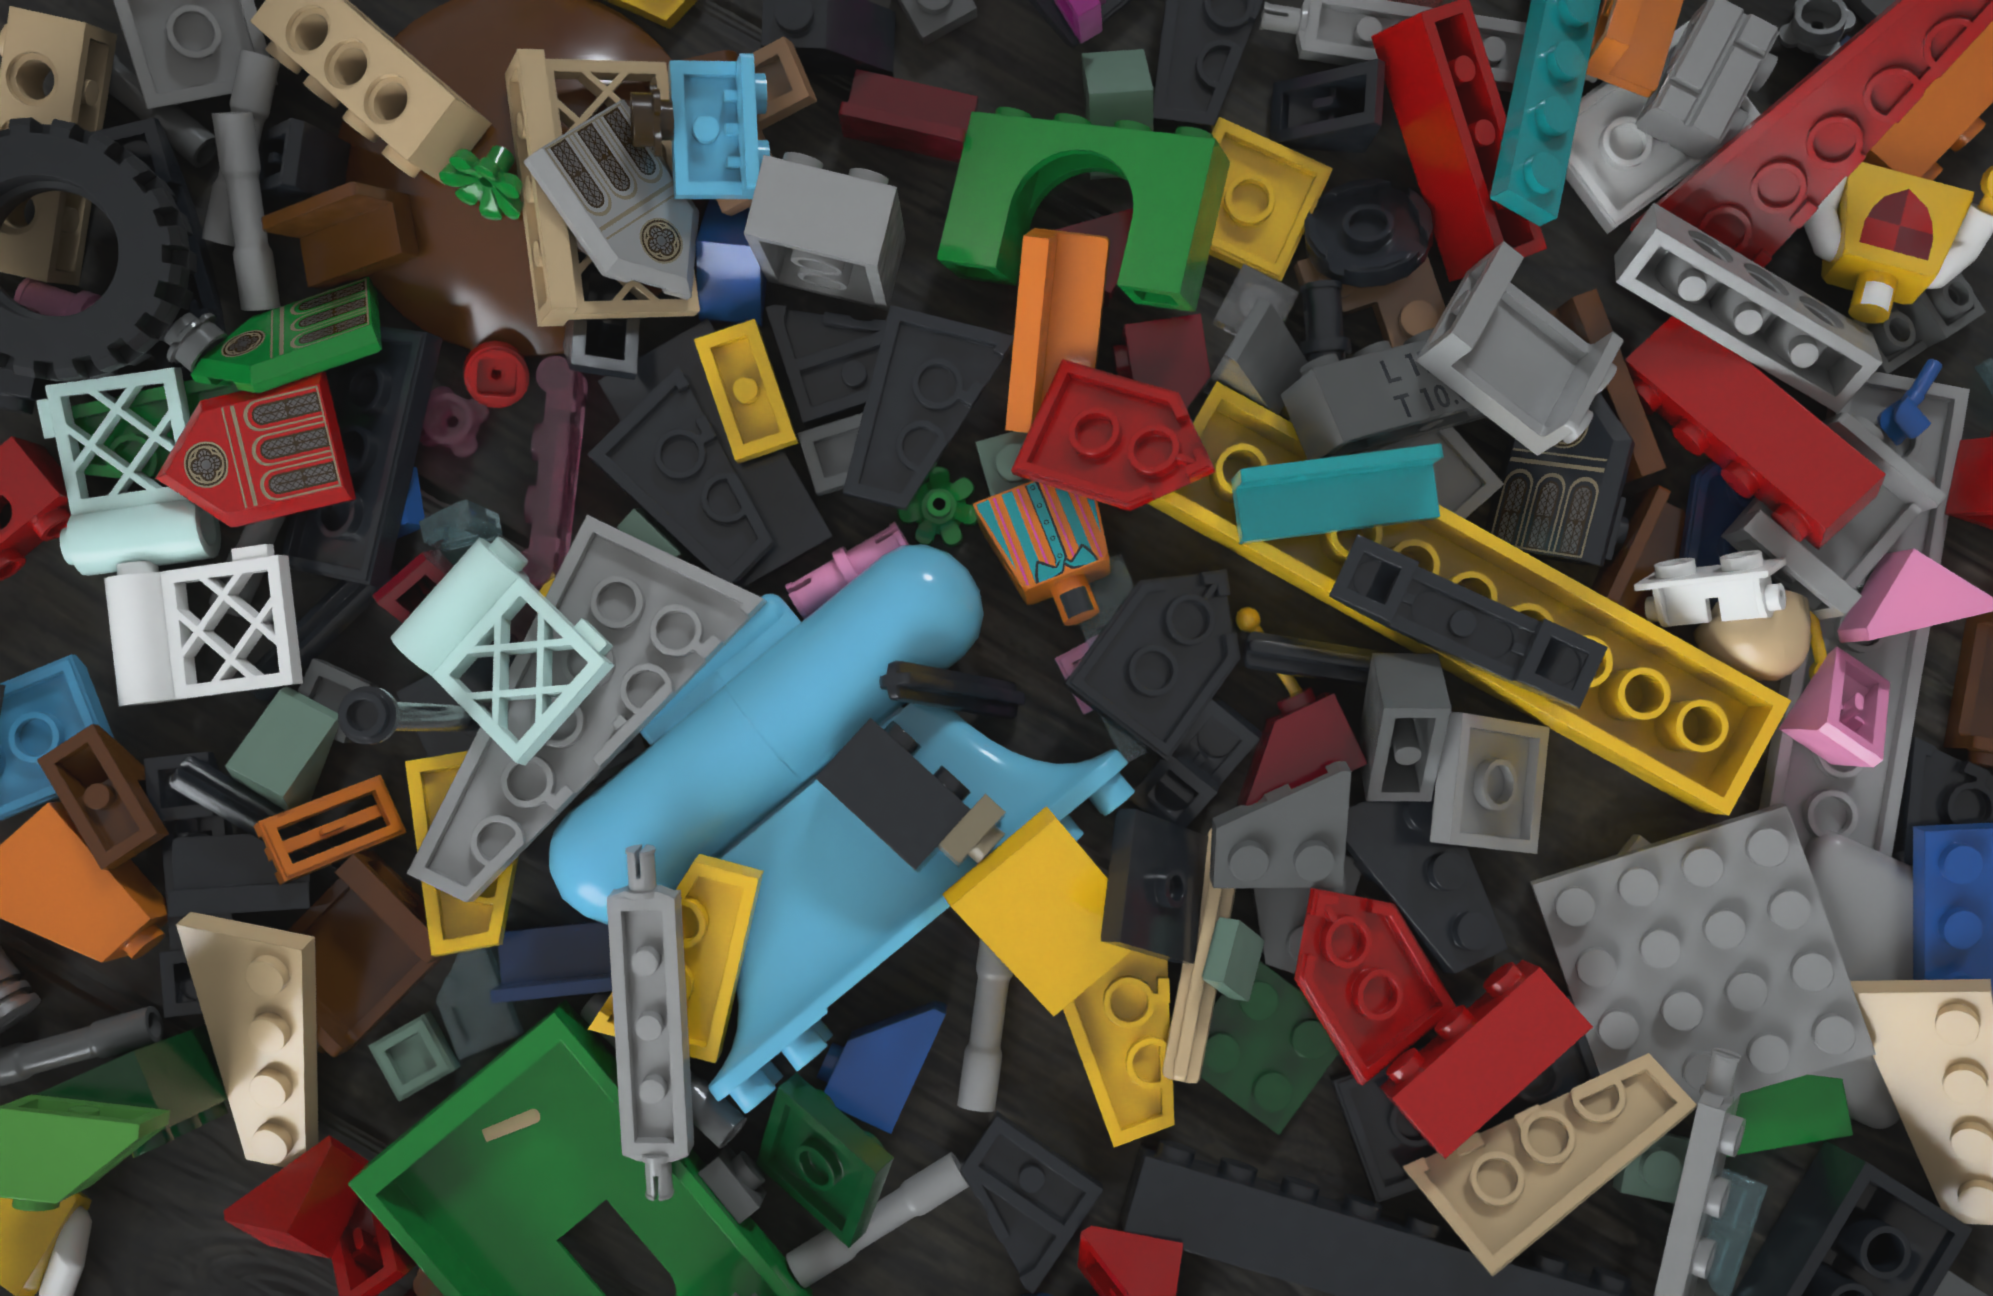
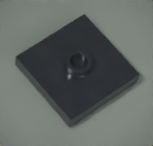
M1117 809L1101 941L1174 963L1194 964L1208 836L1138 809Z

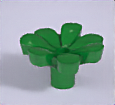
M498 145L492 146L487 156L478 159L467 149H459L450 157V163L439 173V177L444 184L458 187L455 195L459 200L470 206L480 201L479 211L481 216L486 219L501 220L503 213L512 220L519 218L523 207V202L519 199L523 183L516 175L508 173L515 162L513 154L508 149Z
M935 466L929 476V482L923 485L908 510H897V517L901 524L910 525L916 523L918 525L913 535V540L916 544L931 546L936 535L941 536L944 545L952 548L961 544L963 534L959 526L963 524L971 527L978 523L973 505L966 504L965 501L975 492V486L970 479L962 477L951 483L949 482V470L944 466ZM936 501H942L945 508L936 510L933 504Z

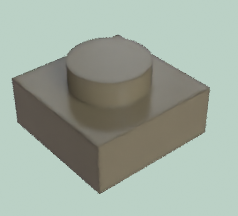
M984 794L940 842L939 850L958 867L968 856L977 864L980 863L1005 836V833L997 825L1004 818L1006 812L987 794Z

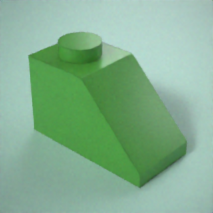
M33 1094L0 1106V1198L13 1199L12 1207L23 1211H47L58 1208L61 1201L93 1185L169 1124L170 1110Z

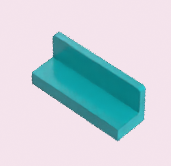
M1442 444L1240 469L1231 479L1239 544L1434 520L1440 517L1433 464L1444 457Z

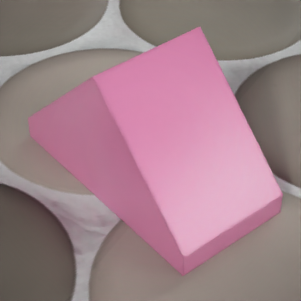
M1916 549L1886 553L1877 563L1860 592L1862 597L1847 613L1837 632L1840 643L1874 640L1992 612L1993 597Z
M1836 646L1828 653L1824 662L1779 727V730L1831 765L1874 768L1883 760L1890 682Z

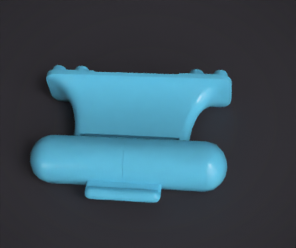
M902 545L882 555L802 622L778 595L765 594L761 596L767 603L640 731L650 746L569 811L553 832L549 848V870L562 899L583 916L606 925L608 924L607 897L614 889H620L628 885L627 854L625 853L627 847L642 844L643 849L646 844L655 846L656 884L676 890L699 854L764 871L736 988L738 1000L736 1034L726 1061L708 1085L709 1091L718 1102L730 1094L745 1114L776 1089L775 1084L783 1077L782 1073L771 1062V1059L782 1052L795 1070L798 1071L822 1052L828 1045L826 1042L833 1036L831 1031L821 1021V1018L828 1013V1007L948 909L950 905L942 894L977 865L968 856L958 867L939 850L920 872L915 871L815 778L870 718L883 729L893 720L922 747L914 755L917 761L932 774L942 765L971 792L963 801L970 809L973 808L984 794H987L1006 812L1004 818L997 825L1005 833V836L991 852L1046 806L1077 841L1084 833L1069 816V813L1088 798L1101 814L1107 816L1135 792L1120 773L1128 764V761L1118 750L1111 749L1095 758L1079 763L1055 764L1033 760L1012 752L990 740L964 721L953 710L912 703L903 708L902 706L906 702L891 700L888 696V691L880 688V676L887 674V667L890 662L897 660L947 670L968 652L979 637L984 616L980 590L966 567L949 553L928 545Z

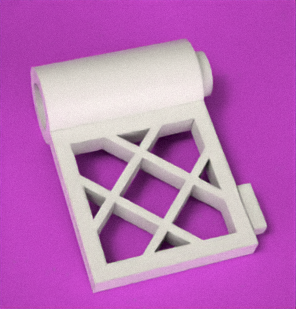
M262 544L231 549L232 562L159 572L158 565L150 561L117 564V576L104 578L119 707L164 703L188 698L303 684L289 557L287 555H275L273 544ZM268 572L271 597L259 613L243 600L239 593L254 573ZM231 577L227 585L219 578ZM201 581L218 595L202 620L189 611L186 583ZM230 606L251 623L235 648L231 647L213 631ZM263 634L277 647L280 673L264 675L246 659ZM204 643H206L226 661L211 682L197 684L194 657ZM237 670L245 676L243 678L232 679Z

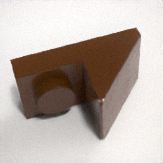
M91 724L37 759L101 870L116 869L169 834L145 794L144 765L99 725Z

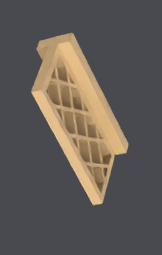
M517 49L505 72V81L518 178L523 183L520 196L523 202L522 211L537 326H564L568 320L695 316L700 311L695 270L692 297L688 300L682 298L658 299L640 282L631 280L626 283L616 280L623 288L612 301H584L581 274L592 260L523 162L534 152L562 136L561 121L570 128L568 130L570 131L590 119L603 104L610 107L621 99L614 91L623 81H650L651 83H657V89H660V98L669 99L666 62L545 59L544 49ZM555 79H576L593 93L597 99L579 118L557 98ZM600 80L613 81L608 86H606ZM662 141V157L673 172L671 141ZM577 247L587 255L580 264ZM630 292L639 300L622 299Z

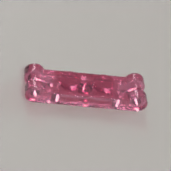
M551 356L544 359L539 364L536 372L537 382L547 392L544 421L543 423L535 424L532 434L533 460L539 461L536 486L530 485L528 487L524 504L525 521L532 524L529 548L521 552L528 560L527 565L522 570L529 577V582L539 589L556 577L570 549L588 384L584 374L569 370L567 360L560 356Z

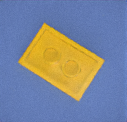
M1047 806L942 894L951 908L1053 1017L1132 951L1101 941L1108 878Z

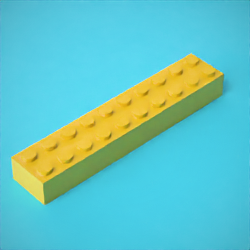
M1216 381L1193 421L1216 472L1147 504L1414 653L1438 654L1441 667L1444 670L1539 723L1550 727L1555 732L1701 813L1730 815L1791 700L1439 505L1440 517L1434 520L1239 544L1231 479L1243 468L1305 461L1307 457L1290 421ZM1361 535L1419 562L1418 567L1538 621L1547 619L1607 646L1608 648L1579 709L1572 708L1468 666L1389 629L1329 597L1356 536Z

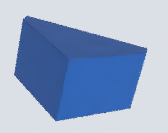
M709 199L695 241L697 290L700 307L698 314L700 321L708 318L710 322L740 324L755 319L758 326L763 327L767 280L744 236L750 207L731 217L722 213L717 199Z

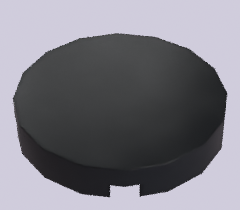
M1383 179L1352 180L1329 189L1318 199V206L1314 209L1313 214L1309 210L1304 221L1306 255L1315 269L1331 280H1338L1342 284L1359 288L1385 286L1408 277L1425 262L1433 244L1431 209L1420 194L1406 187V193L1399 189L1392 188V181Z

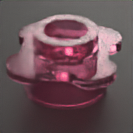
M441 386L435 388L430 393L420 442L428 447L439 444L451 448L453 453L460 458L472 456L478 449L476 436L481 423L489 418V407L482 405L474 398L470 400L455 395L448 387ZM453 416L457 417L459 420L458 425L455 428H450L448 420Z

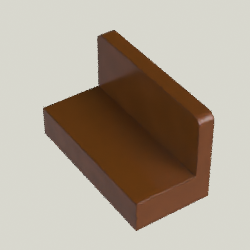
M349 182L261 217L264 232L300 239L309 288L329 290L420 256L409 194L359 182Z
M1660 485L1635 495L1625 516L1629 520L1625 543L1617 554H1613L1612 561L1605 562L1603 568H1600L1591 587L1593 591L1647 621L1645 600L1647 597L1653 596L1652 589L1635 591L1634 584L1655 572L1654 565L1656 563L1679 559L1686 511L1667 502L1671 491Z

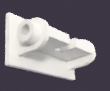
M1750 550L1721 556V565L1696 567L1695 558L1667 560L1656 563L1654 565L1655 572L1634 584L1635 591L1652 589L1653 596L1647 597L1645 600L1646 617L1649 622L1659 621L1662 627L1709 623L1712 620L1709 598L1717 597L1722 621L1771 618L1774 611L1784 610L1786 606L1784 586L1781 583L1772 584L1771 575L1787 564L1786 557L1763 560L1762 551Z

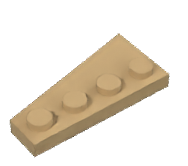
M190 912L176 924L245 1158L284 1168L319 1143L315 937Z
M1991 979L1850 981L1876 1055H1873L1940 1208L1964 1224L1993 1225V994Z
M1648 1053L1572 1088L1570 1092L1540 1106L1537 1104L1515 1114L1514 1118L1482 1133H1474L1446 1159L1439 1153H1436L1427 1158L1422 1157L1403 1166V1169L1493 1277L1696 1109L1697 1104Z

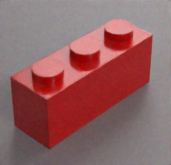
M1521 960L1517 965L1513 962H1508L1498 968L1484 982L1483 988L1486 992L1468 1008L1465 1005H1460L1447 1013L1435 1026L1434 1030L1438 1035L1419 1052L1416 1048L1407 1050L1394 1060L1386 1071L1389 1079L1379 1088L1427 1143L1444 1159L1452 1154L1593 1028L1542 968Z

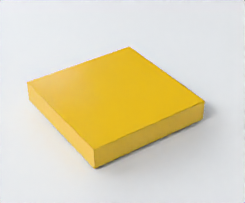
M1219 117L1211 134L1216 138L1228 157L1230 166L1209 255L1279 286L1305 231L1304 221L1309 210L1313 214L1333 168Z

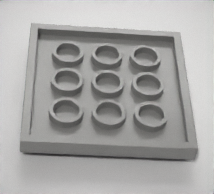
M1783 803L1773 805L1629 852L1616 854L1530 881L1568 992L1572 997L1575 1007L1593 1026L1585 1035L1600 1075L1649 1053L1698 1105V1101L1701 1098L1699 1093L1702 1084H1705L1712 1055L1711 1050L1713 1048L1728 1049L1741 1056L1733 1085V1091L1740 1094L1876 1055L1787 805Z

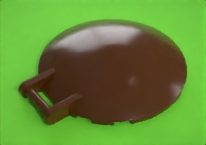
M451 0L414 20L393 37L396 42L492 123L470 152L478 159L487 156L492 146L498 145L508 149L515 158V162L508 173L514 174L517 177L505 72L517 49H544L545 59L666 62L667 72L669 61L672 60L663 48L640 26L620 12L595 0ZM722 50L681 61H737L738 54L735 51ZM555 79L557 98L579 118L597 99L593 93L576 79ZM613 80L600 81L608 86ZM623 81L614 93L621 100H625L630 107V93L649 92V84L651 82ZM603 104L593 116L597 115L598 113L602 112L608 107L605 104ZM342 119L338 138L351 144L346 183L359 182L409 194L420 256L366 276L372 280L374 287L382 297L401 315L425 332L443 338V341L446 343L450 342L473 350L484 342L502 341L517 348L524 358H543L565 354L563 341L566 323L564 326H537L523 211L521 210L517 220L508 218L504 213L501 220L484 218L479 211L480 201L472 206L463 203L455 195L458 187L444 185L422 170L415 178H412L381 153L388 145L381 137L373 143ZM561 121L563 135L570 128ZM691 199L699 210L698 229L701 224L703 211L707 208L708 199ZM641 283L656 297L662 292L661 288Z

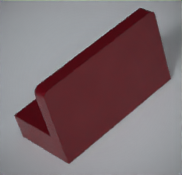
M856 69L848 102H841L838 117L844 137L960 163L971 112H977L978 96Z

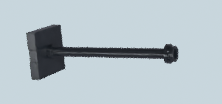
M510 633V643L519 642L516 635ZM510 655L509 669L516 655ZM494 657L477 658L459 678L471 692L493 691ZM431 675L397 691L396 694L400 702L396 701L389 692L382 688L363 686L349 692L339 706L338 722L341 730L350 740L359 744H378L387 740L395 731H416L429 757L468 751L480 728V725ZM492 702L483 704L490 709Z

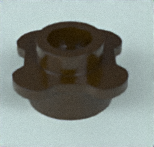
M650 83L649 92L630 93L633 147H652L654 157H662V141L674 140L672 99H661L657 83Z

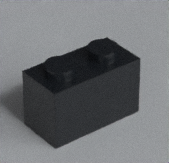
M870 718L815 778L915 871L920 872L937 854L940 842L971 810L963 803L971 792L942 765L932 774L917 761L914 755L922 747L893 720L883 729Z

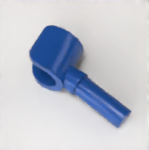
M1928 359L1903 397L1885 408L1877 417L1879 426L1896 446L1900 445L1907 437L1909 439L1916 438L1931 424L1917 406L1925 399L1926 393L1942 369V364L1935 359Z

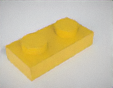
M752 319L694 339L735 461L740 464L798 444L756 320Z

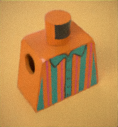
M1030 481L973 503L981 532L1027 605H1034L1053 597L1065 626L1082 623L1100 612L1089 583L1110 574V559L1096 500Z

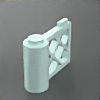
M167 368L99 379L45 385L48 399L36 400L44 439L56 438L71 511L67 527L63 528L60 533V548L65 561L70 565H75L82 575L90 576L117 572V564L127 562L150 561L161 566L215 558L221 547L219 520L171 488L162 487L141 472L159 445L171 452L190 419L181 368ZM164 383L169 410L157 427H154L129 409V406L144 386ZM125 389L118 400L106 392ZM90 394L111 409L93 436L74 424L70 396ZM121 418L149 437L131 464L103 444ZM171 428L173 430L174 440L167 436ZM78 441L85 446L81 453ZM97 454L124 474L109 495L89 498L84 471ZM134 481L146 489L126 493Z
M499 536L492 543L479 537L394 632L391 640L410 661L430 674L515 763L525 766L615 666L605 657L613 645L583 618L574 626L529 582V577L522 570L527 565L528 560L515 547ZM528 603L538 613L537 641L510 643L511 620ZM553 629L563 638L553 639ZM575 649L588 664L570 684L552 686L553 651ZM537 653L536 687L509 689L510 655ZM494 657L493 691L471 692L459 678L477 658ZM552 697H557L556 700L552 703ZM536 699L535 723L518 740L508 730V701ZM492 702V712L483 703Z

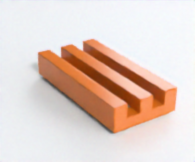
M381 774L258 821L253 826L258 838H263L266 845L264 852L268 861H273L277 870L275 876L279 885L347 859L352 854L364 852L389 842L406 833V829ZM373 794L376 805L282 841L278 830ZM383 817L386 823L384 828L294 864L289 857L290 853Z

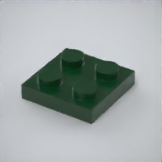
M1259 961L1249 1002L1230 999L1221 992H1218L1216 995L1201 1078L1276 1134L1280 1135L1339 1052L1304 994Z
M795 1073L778 1087L755 1164L850 1248L867 1231L894 1157L884 1149L881 1142L873 1134L863 1131L843 1114L825 1092L815 1089L798 1073Z

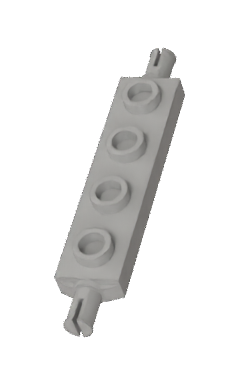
M1304 0L1301 8L1264 2L1259 30L1265 29L1296 34L1295 41L1299 54L1298 59L1348 66L1378 59L1372 42V35L1432 8L1387 0ZM1475 15L1497 89L1499 91L1512 92L1526 22ZM1589 75L1585 77V81H1590L1591 83L1597 80V78Z
M641 844L627 847L625 850L627 854L628 885L620 889H614L607 897L622 1155L645 1163V1197L648 1200L655 1201L659 1193V1201H663L674 1195L672 1162L687 1157L694 1146L681 890H673L656 884L655 846L646 844L642 849Z
M1713 1048L1711 1050L1712 1055L1706 1081L1700 1087L1699 1093L1701 1098L1696 1109L1654 1296H1694L1698 1277L1707 1279L1715 1259L1717 1241L1707 1238L1712 1216L1720 1219L1725 1211L1732 1184L1731 1180L1722 1177L1726 1155L1732 1157L1737 1155L1746 1125V1119L1736 1116L1741 1094L1733 1091L1741 1056L1728 1049Z

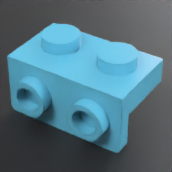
M740 53L737 61L670 60L668 64L669 99H672L674 113V140L671 141L674 199H753L763 155L770 156L768 140H758L757 114H766L767 80L765 73H755L754 54Z

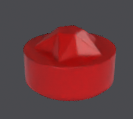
M502 341L484 342L471 350L464 362L463 374L466 388L470 395L482 405L492 408L507 407L519 401L527 391L529 370L526 360L521 352L511 344Z

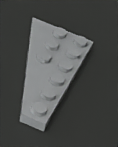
M587 515L545 598L574 626L583 618L606 638L613 647L605 657L615 666L525 766L515 763L480 726L407 874L466 903L474 902L767 603L764 598ZM538 613L523 642L537 641ZM553 629V639L563 638ZM575 649L553 651L552 686L570 684L588 664ZM537 653L516 655L509 669V689L536 687ZM552 697V703L556 700L557 697ZM536 699L508 701V730L518 740L535 723Z

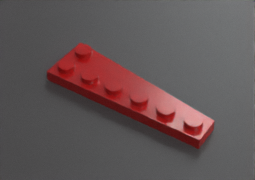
M1896 0L1655 204L1764 268L1772 260L1773 254L1797 228L1800 229L1819 209L1818 206L1845 177H1849L1866 158V154L1895 122L1899 123L1923 97L1925 90L1932 82L1941 77L1993 21V0ZM1646 212L1631 224V231L1634 230Z

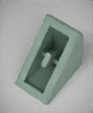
M1144 49L1082 53L1086 119L1092 125L1113 127L1115 121L1130 120L1142 123L1153 131V85ZM1090 172V180L1120 178L1109 173Z
M285 686L278 691L225 767L232 779L285 811L310 802L339 727L338 713Z

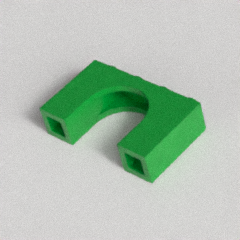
M998 107L995 114L972 111L937 260L959 278L1016 286L1020 272L1023 235L1029 232L1033 216L1045 196L1058 184L1073 176L1088 172L1109 173L1129 182L1133 195L1132 221L1117 285L1135 304L1196 312L1230 161L1212 134L1194 127H1179L1175 130V134L1154 132L1150 127L1130 120H1118L1114 122L1113 127L1092 125L1090 121L1083 117L1067 113H1059L1054 116V120L1033 118L1029 113L1012 107Z

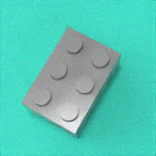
M786 152L783 159L763 155L744 236L767 282L888 311L906 242L897 187L888 185L889 180L887 177L867 169L851 168L848 175L822 169L823 163L801 153Z

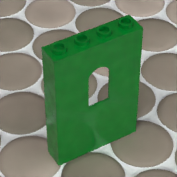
M566 999L368 1162L348 1183L444 1296H606L558 1240L605 1200L611 1204L669 1272L675 1283L676 1296H731L735 1292L740 1296H751L754 1293L758 1296H812L813 1294L810 1286L803 1288L799 1284L789 1267L787 1259L750 1216L741 1224H738L698 1174L705 1163L693 1148L687 1157L672 1162L673 1197L663 1201H659V1193L655 1201L648 1200L645 1197V1163L622 1155L616 1058L592 1030H588L589 1026ZM530 1109H536L540 1113L538 1123L486 1142L483 1136L482 1129Z

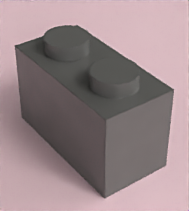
M1372 653L1357 736V743L1367 761L1366 765L1360 767L1366 801H1431L1452 709L1438 654Z

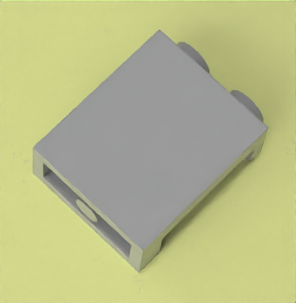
M1503 241L1466 272L1418 355L1416 362L1538 456L1560 441H1564L1566 444L1573 442L1588 427L1593 418V412L1589 410V407L1594 397L1614 377L1617 366L1612 362L1623 343V339L1612 331L1595 344H1589L1513 285L1511 280L1524 257Z
M1842 412L1822 422L1886 474L1878 495L1819 550L1805 539L1798 542L1772 520L1771 513L1773 511L1756 497L1721 535L1739 552L1760 550L1762 551L1763 560L1786 557L1787 564L1772 574L1771 579L1777 584L1781 583L1785 590L1807 597L1810 611L1819 620L1845 616L1862 597L1855 588L1922 512L1937 508L1946 498V495L1933 484L1934 476L1925 466L1911 458L1899 456L1882 441L1884 439L1883 433L1874 423L1862 416L1851 415L1847 412Z

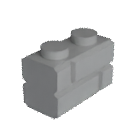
M1707 0L1692 15L1662 72L1657 90L1648 98L1635 123L1637 129L1660 141L1670 142L1671 147L1694 159H1703L1719 145L1724 146L1741 131L1748 118L1749 113L1740 109L1748 91L1751 90L1755 93L1759 91L1777 63L1778 57L1769 52L1780 33L1778 27L1753 14H1744V9L1727 0Z

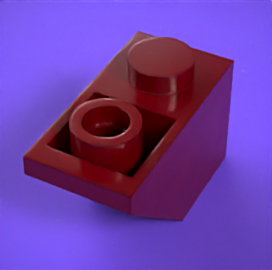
M1201 313L1125 324L1121 334V344L1112 345L1114 373L1179 392L1188 410L1211 377Z

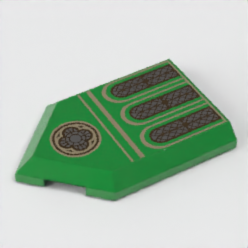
M366 277L252 316L204 355L190 375L196 383L217 386L223 380L234 382L238 390L259 394L378 353L382 350L378 291L374 287L372 280Z

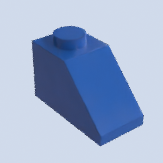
M935 1000L853 1030L845 1047L832 1042L816 1078L828 1083L824 1092L832 1099L835 1106L840 1111L891 1134L945 1018L948 1005Z

